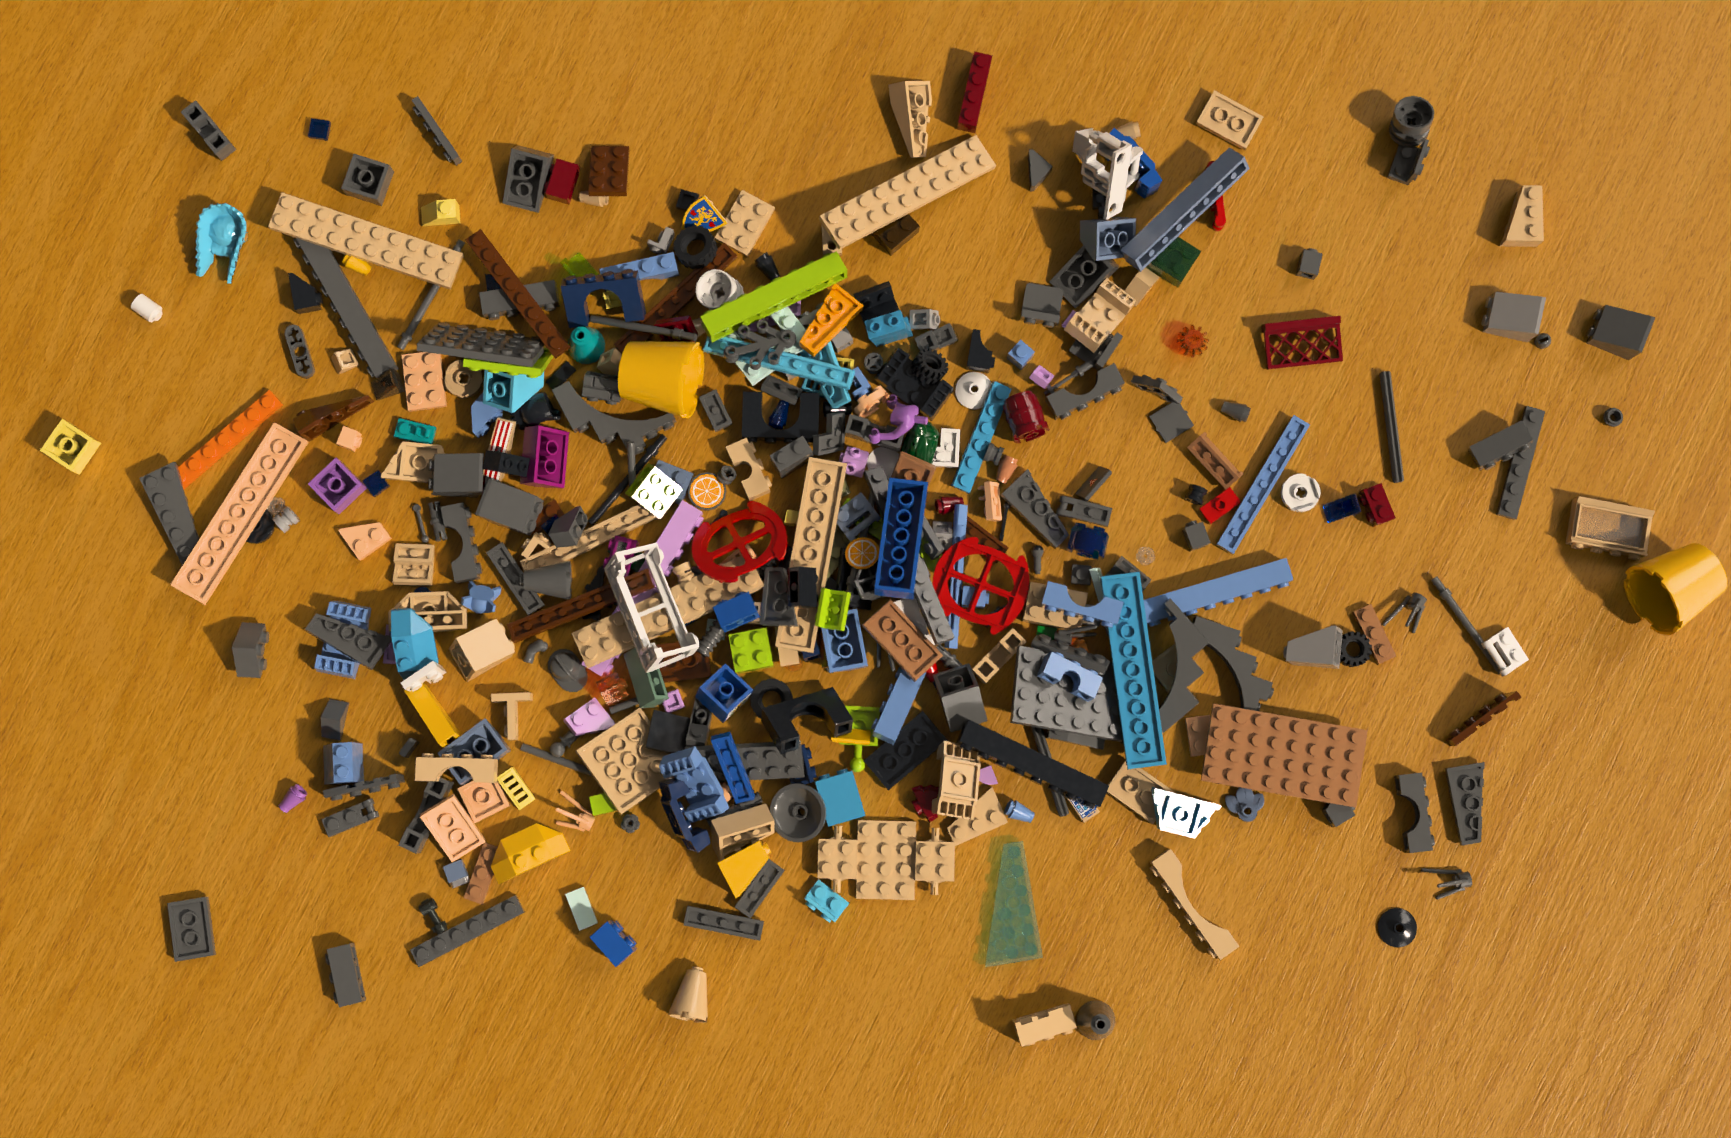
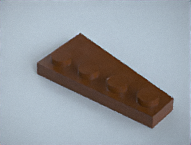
M1517 691L1505 694L1503 692L1494 698L1495 702L1490 706L1486 704L1479 710V715L1468 718L1464 722L1465 726L1461 729L1456 728L1449 733L1450 738L1446 741L1450 746L1458 745L1477 731L1476 727L1478 725L1481 727L1492 720L1491 715L1493 713L1496 715L1507 709L1509 701L1519 700L1521 698L1520 694Z

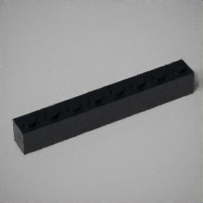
M971 720L965 721L956 742L961 744L960 748L968 752H971V750L978 752L977 756L985 760L993 759L996 761L995 764L1002 768L1010 767L1013 769L1012 772L1019 776L1027 775L1031 777L1030 781L1041 785V783H1044L1053 792L1058 793L1061 791L1066 794V798L1072 801L1078 799L1083 802V806L1089 809L1101 807L1109 785Z

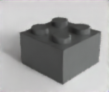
M353 154L341 189L348 196L382 206L394 170L388 164Z

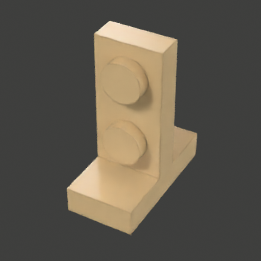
M533 693L491 694V702H507V705L504 706V717H507L504 734L508 736L510 741L518 740V702L533 701Z

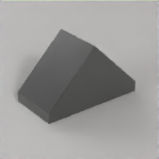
M1030 149L1028 152L1030 192L1036 190L1053 168L1051 164L1033 149Z
M329 699L321 716V737L341 741L349 707L348 702Z

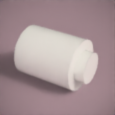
M144 294L138 295L132 302L131 309L149 322L158 321L161 318L162 307Z

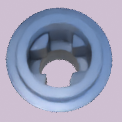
M1010 800L1004 811L1008 818L1028 823L1032 822L1035 815L1034 812L1017 800Z

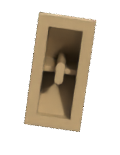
M1147 267L1141 272L1139 271L1125 289L1127 294L1137 300L1134 306L1140 303L1159 279V276Z

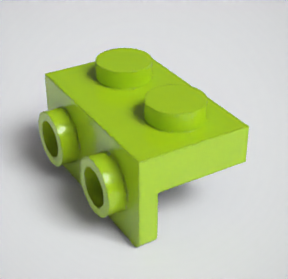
M822 588L818 597L819 605L815 615V626L845 631L851 593Z

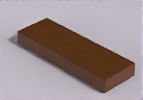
M967 516L966 538L977 537L979 540L978 544L1006 553L1009 547Z

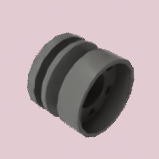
M1409 96L1399 100L1395 106L1389 126V134L1392 140L1400 146L1409 148L1422 144L1427 139L1433 122V106L1424 98Z

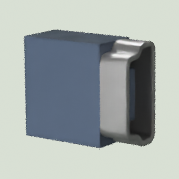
M463 859L443 867L452 889L470 882Z

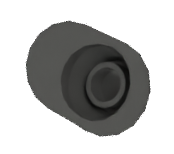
M559 649L550 656L548 669L564 690L577 692L586 685L588 680L587 671L572 651Z

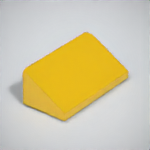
M852 729L851 733L835 738L831 735V741L869 745L871 731Z

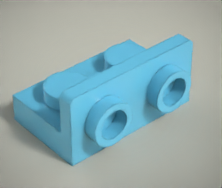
M818 879L804 899L807 900L805 904L812 910L816 908L822 912L820 916L829 923L831 920L836 922L849 902L836 892H832L833 890Z

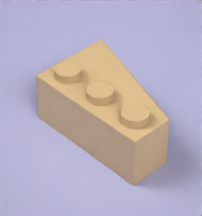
M1523 185L1516 192L1500 246L1537 247L1544 241L1542 186Z
M767 804L754 806L750 809L737 811L733 814L711 820L712 846L719 861L724 860V856L733 851L736 853L741 851L740 847L750 842L754 844L775 833L774 819Z
M1069 1003L1012 1020L1018 1042L1021 1046H1030L1042 1039L1043 1041L1054 1038V1035L1060 1033L1067 1035L1077 1028Z

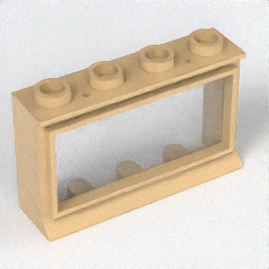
M1581 496L1572 499L1565 544L1572 545L1571 548L1583 549L1585 547L1590 548V551L1594 553L1605 551L1609 552L1611 556L1621 557V555H1626L1628 559L1640 560V558L1648 556L1647 549L1651 523L1655 511Z

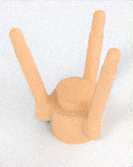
M561 790L560 794L585 814L580 813L578 817L565 810L556 808L555 811L577 820L576 824L556 821V824L583 832L585 830L590 831L596 817L592 816L593 813L584 808Z

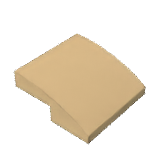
M396 543L393 560L395 563L393 584L432 586L435 546Z

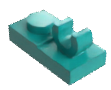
M398 418L394 437L416 443L433 444L437 428Z

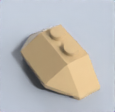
M448 591L408 593L391 609L412 608L416 614L433 627V632L467 629V609ZM391 610L388 612L389 632H391Z

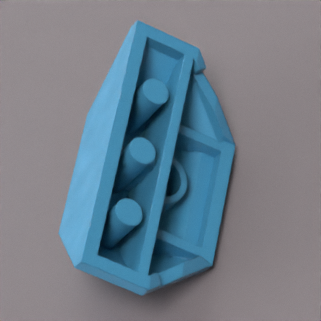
M412 608L391 610V638L398 673L405 680L430 662H439L433 627L416 614Z

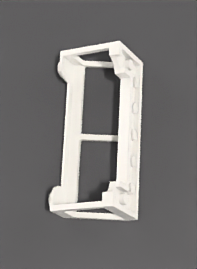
M657 543L616 552L604 568L645 673L691 656L699 648L698 637L692 632H687L660 566L664 555ZM645 551L640 555L625 560V555ZM645 558L663 603L638 613L623 576L626 573L625 565ZM662 608L666 609L681 646L679 649L664 653L655 643H650L640 617ZM679 653H683V654H681V655H679V656H676V657H674V658H672V659H669V660H667V661H664V662L660 663V661H661L664 657H668V656L676 655V654H679Z

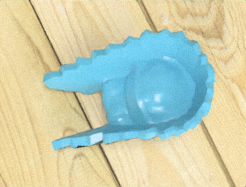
M227 203L210 204L208 208H203L202 213L199 214V220L196 222L198 227L195 231L197 234L195 249L198 252L195 256L197 259L195 266L198 268L196 276H204L214 261V254L225 256L230 259L227 283L231 284L240 249L248 238L246 221L238 209Z

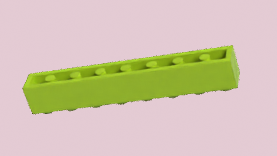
M837 251L832 254L827 253L821 259L810 261L804 267L794 269L784 277H777L765 286L760 285L748 294H741L736 300L725 302L715 310L706 311L700 316L701 325L711 343L738 331L741 325L748 326L846 279L847 268Z

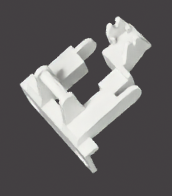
M1093 128L1076 131L1073 152L1082 161L1081 174L1083 175V182L1106 196L1103 219L1108 220L1122 211L1127 188L1139 179L1138 168L1143 148L1137 146L1132 148V145L1128 142L1120 141L1108 132L1093 131ZM1097 153L1112 161L1110 173L1104 170L1105 166L1096 160Z

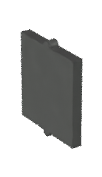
M1170 403L1149 416L1156 428L1155 431L1159 432L1165 443L1194 426L1187 415L1188 412L1184 411L1181 404Z

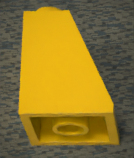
M758 841L718 862L735 898L744 893L770 858L768 854L771 851L766 842Z

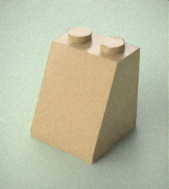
M497 619L457 637L449 648L451 655L467 682L509 659L515 653L513 642L510 639L508 640L505 635L504 626Z

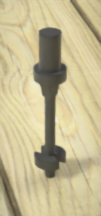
M1088 360L1081 366L1077 365L1075 367L1076 370L1052 387L1050 384L1047 385L1048 390L1043 393L1045 396L1049 393L1052 394L1056 388L1078 375L1083 376L1085 371L1094 366L1093 362Z

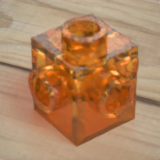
M617 671L596 682L599 692L608 706L629 696L626 690L629 686L624 677H619Z

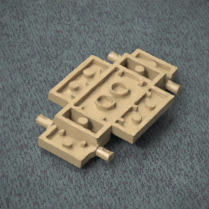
M858 820L857 840L843 838V826H839L838 833V826L835 825L834 837L818 839L817 878L832 880V892H836L837 885V893H841L842 880L857 879L856 899L915 900V881L931 883L930 895H934V887L935 895H938V883L954 881L955 842L939 840L940 828H936V836L935 828H931V840L916 841V822Z

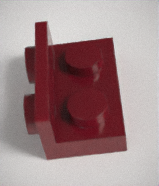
M1382 483L1359 491V502L1365 507L1367 512L1366 519L1373 527L1396 518Z

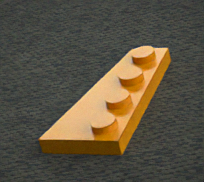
M835 283L829 295L825 298L822 307L815 315L813 322L800 340L799 346L814 357L863 310L864 305Z

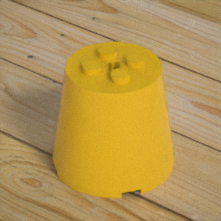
M628 342L618 365V391L620 397L682 418H690L699 401V396L696 395L698 385L702 386L704 351L703 347L699 346L700 342Z
M1698 543L1685 545L1636 564L1626 570L1627 578L1624 580L1626 596L1641 620L1646 619L1651 624L1650 628L1663 635H1672L1679 631L1719 597L1727 587V577L1722 564L1713 552Z

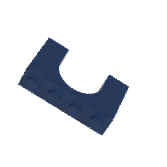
M627 269L619 273L609 271L601 275L591 273L583 277L568 276L562 280L561 291L569 328L588 326L590 315L586 297L592 291L598 289L610 290L619 297L623 307L625 322L640 321L645 318L646 310L638 270Z

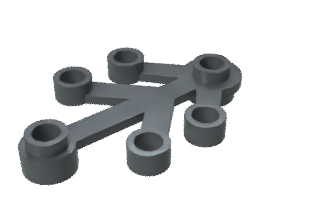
M760 320L757 323V331L762 334L766 333L774 338L767 339L751 332L747 325H741L738 329L739 336L756 343L737 348L732 345L724 349V359L728 363H735L738 361L739 355L758 351L757 355L750 359V368L758 370L769 349L777 346L776 350L768 355V362L771 365H776L779 363L783 351L795 344L796 335L790 330L780 332L771 328L765 320Z

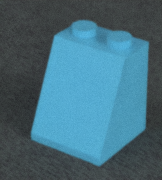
M484 370L483 404L510 413L515 412L544 386V372L537 378H529L525 374L512 376L508 375L507 372L490 373L488 370Z

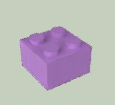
M338 458L330 462L308 483L328 506L338 514L344 511L367 489Z

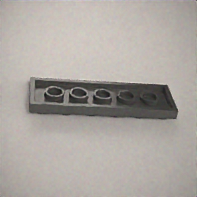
M801 740L799 741V749L780 754L774 742L735 744L749 780L805 777ZM713 745L695 746L701 756L706 758L719 782L727 781Z

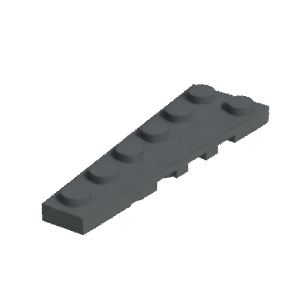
M172 462L139 479L183 566L199 541V536L193 523L194 519L188 506V499L185 496L177 463Z

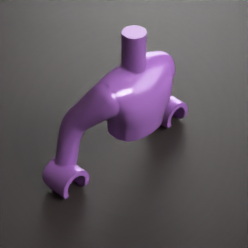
M891 394L889 396L890 400L886 401L888 408L893 409L890 421L891 424L898 427L889 433H879L878 429L873 428L871 430L872 435H869V440L871 443L877 444L881 440L897 439L908 432L915 423L927 425L928 417L918 416L919 409L916 405H903L898 402L895 394Z

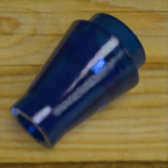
M779 400L768 418L769 426L778 430H782L786 426L790 405L788 402Z

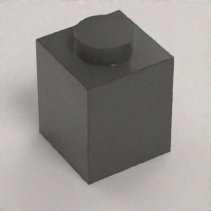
M1304 249L1300 254L1296 276L1314 280L1318 276L1323 254L1318 253L1316 249Z
M1196 520L1189 522L1182 530L1190 552L1208 546L1211 543L1203 522L1197 523Z

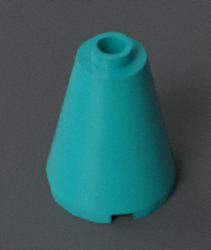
M577 327L572 331L568 339V344L571 347L568 349L570 356L581 364L597 362L605 351V340L602 334L592 327Z

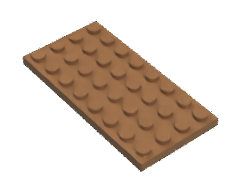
M1212 704L1200 781L1356 808L1368 730Z

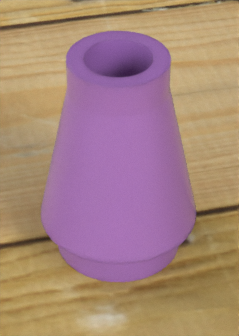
M298 784L291 786L282 802L278 805L283 812L288 813L289 810L306 799V790Z

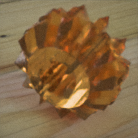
M1191 325L1190 330L1184 327L1183 332L1178 333L1180 339H1177L1176 343L1181 344L1178 348L1179 351L1185 350L1184 356L1190 352L1191 358H1194L1195 354L1201 356L1202 350H1207L1208 347L1205 344L1209 342V339L1204 338L1207 332H1200L1202 327L1199 326L1195 330V326ZM1190 338H1194L1193 341L1196 340V343L1194 345L1191 344L1192 341L1189 342Z

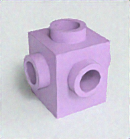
M847 446L845 453L841 452L839 462L847 463L846 474L862 478L869 452Z

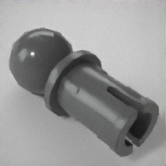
M569 730L563 737H559L561 739L560 742H555L550 746L551 755L561 757L565 752V747L571 748L570 746L581 735L575 736Z

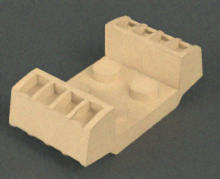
M1106 278L1092 298L1071 318L1064 331L1068 332L1094 353L1134 307L1137 300Z
M943 741L937 750L936 759L942 761L938 798L932 800V813L973 820L978 798L980 757L977 756L978 752L971 750V752L960 748L961 744Z

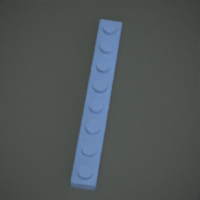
M1295 415L1292 416L1217 542V546L1232 555L1235 553L1310 424Z

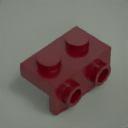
M690 315L656 320L654 324L657 327L673 330L674 328L683 329L684 332L696 333L698 335ZM659 335L661 342H694L686 339L680 341L669 336Z

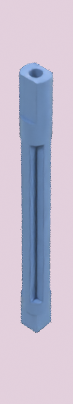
M955 504L952 545L966 538L968 505ZM964 557L958 560L953 567L955 571L962 574ZM950 577L949 592L954 601L961 607L962 581ZM951 613L947 616V620L955 638L945 642L944 648L957 649L960 617Z

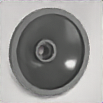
M795 783L783 787L775 794L770 805V813L774 819V829L781 837L788 841H808L818 835L825 824L826 806L824 800L814 788L806 784ZM801 808L805 811L804 815L800 813Z

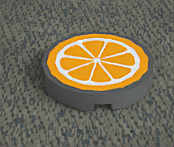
M701 473L694 477L689 484V499L700 510H714L724 502L726 487L719 482L716 474Z

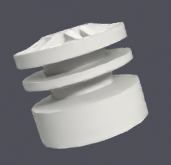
M718 269L705 272L696 285L697 299L709 310H715L721 304L736 300L738 296L744 294L743 287L728 273Z

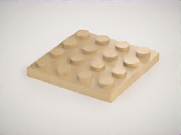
M638 708L576 750L582 762L620 815L660 788L658 782L674 778V776L664 779L659 768L663 756L669 755V753L645 748L650 720L641 708Z

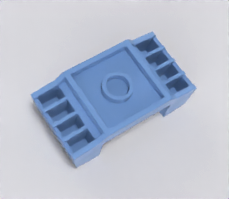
M333 600L329 602L326 615L340 622L356 625L359 628L368 630L371 608ZM324 643L321 655L317 654L315 669L317 672L355 679L360 663Z
M695 746L663 756L659 768L664 779L674 776L675 779L684 781L690 790V793L685 795L690 805L684 812L690 823L722 814L729 809L719 781L706 758L701 756Z

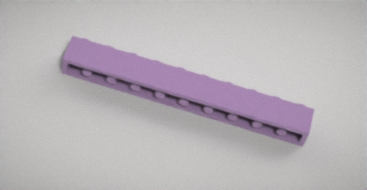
M683 500L656 542L664 555L660 566L664 576L667 577L672 573V568H674L672 565L675 560H679L683 555L684 550L682 549L684 545L691 542L694 536L692 532L695 527L699 528L704 520L702 511ZM646 560L639 571L649 569ZM657 587L633 596L634 604L654 596L656 592L659 593ZM617 605L613 614L621 611L619 605ZM621 654L588 669L601 677H604L605 674L608 676L614 667L612 665L614 659H619Z

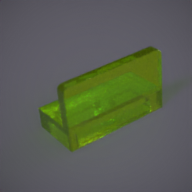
M577 253L569 261L565 258L560 262L570 276L583 277L591 273L599 275L581 253Z

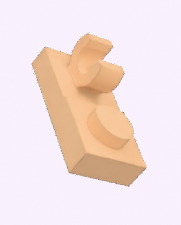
M992 481L984 482V486H979L978 490L985 491V495L979 497V500L985 501L984 514L986 520L1002 521L999 483Z

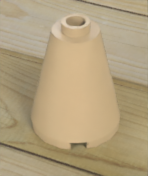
M693 966L686 971L669 1010L670 1017L685 1021L694 1020L697 1023H707V976L703 972V968Z

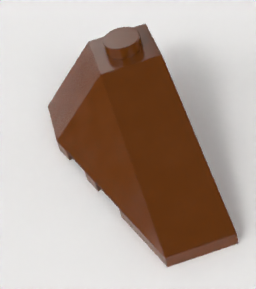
M369 395L309 410H302L293 421L299 435L310 442L367 407L374 400Z

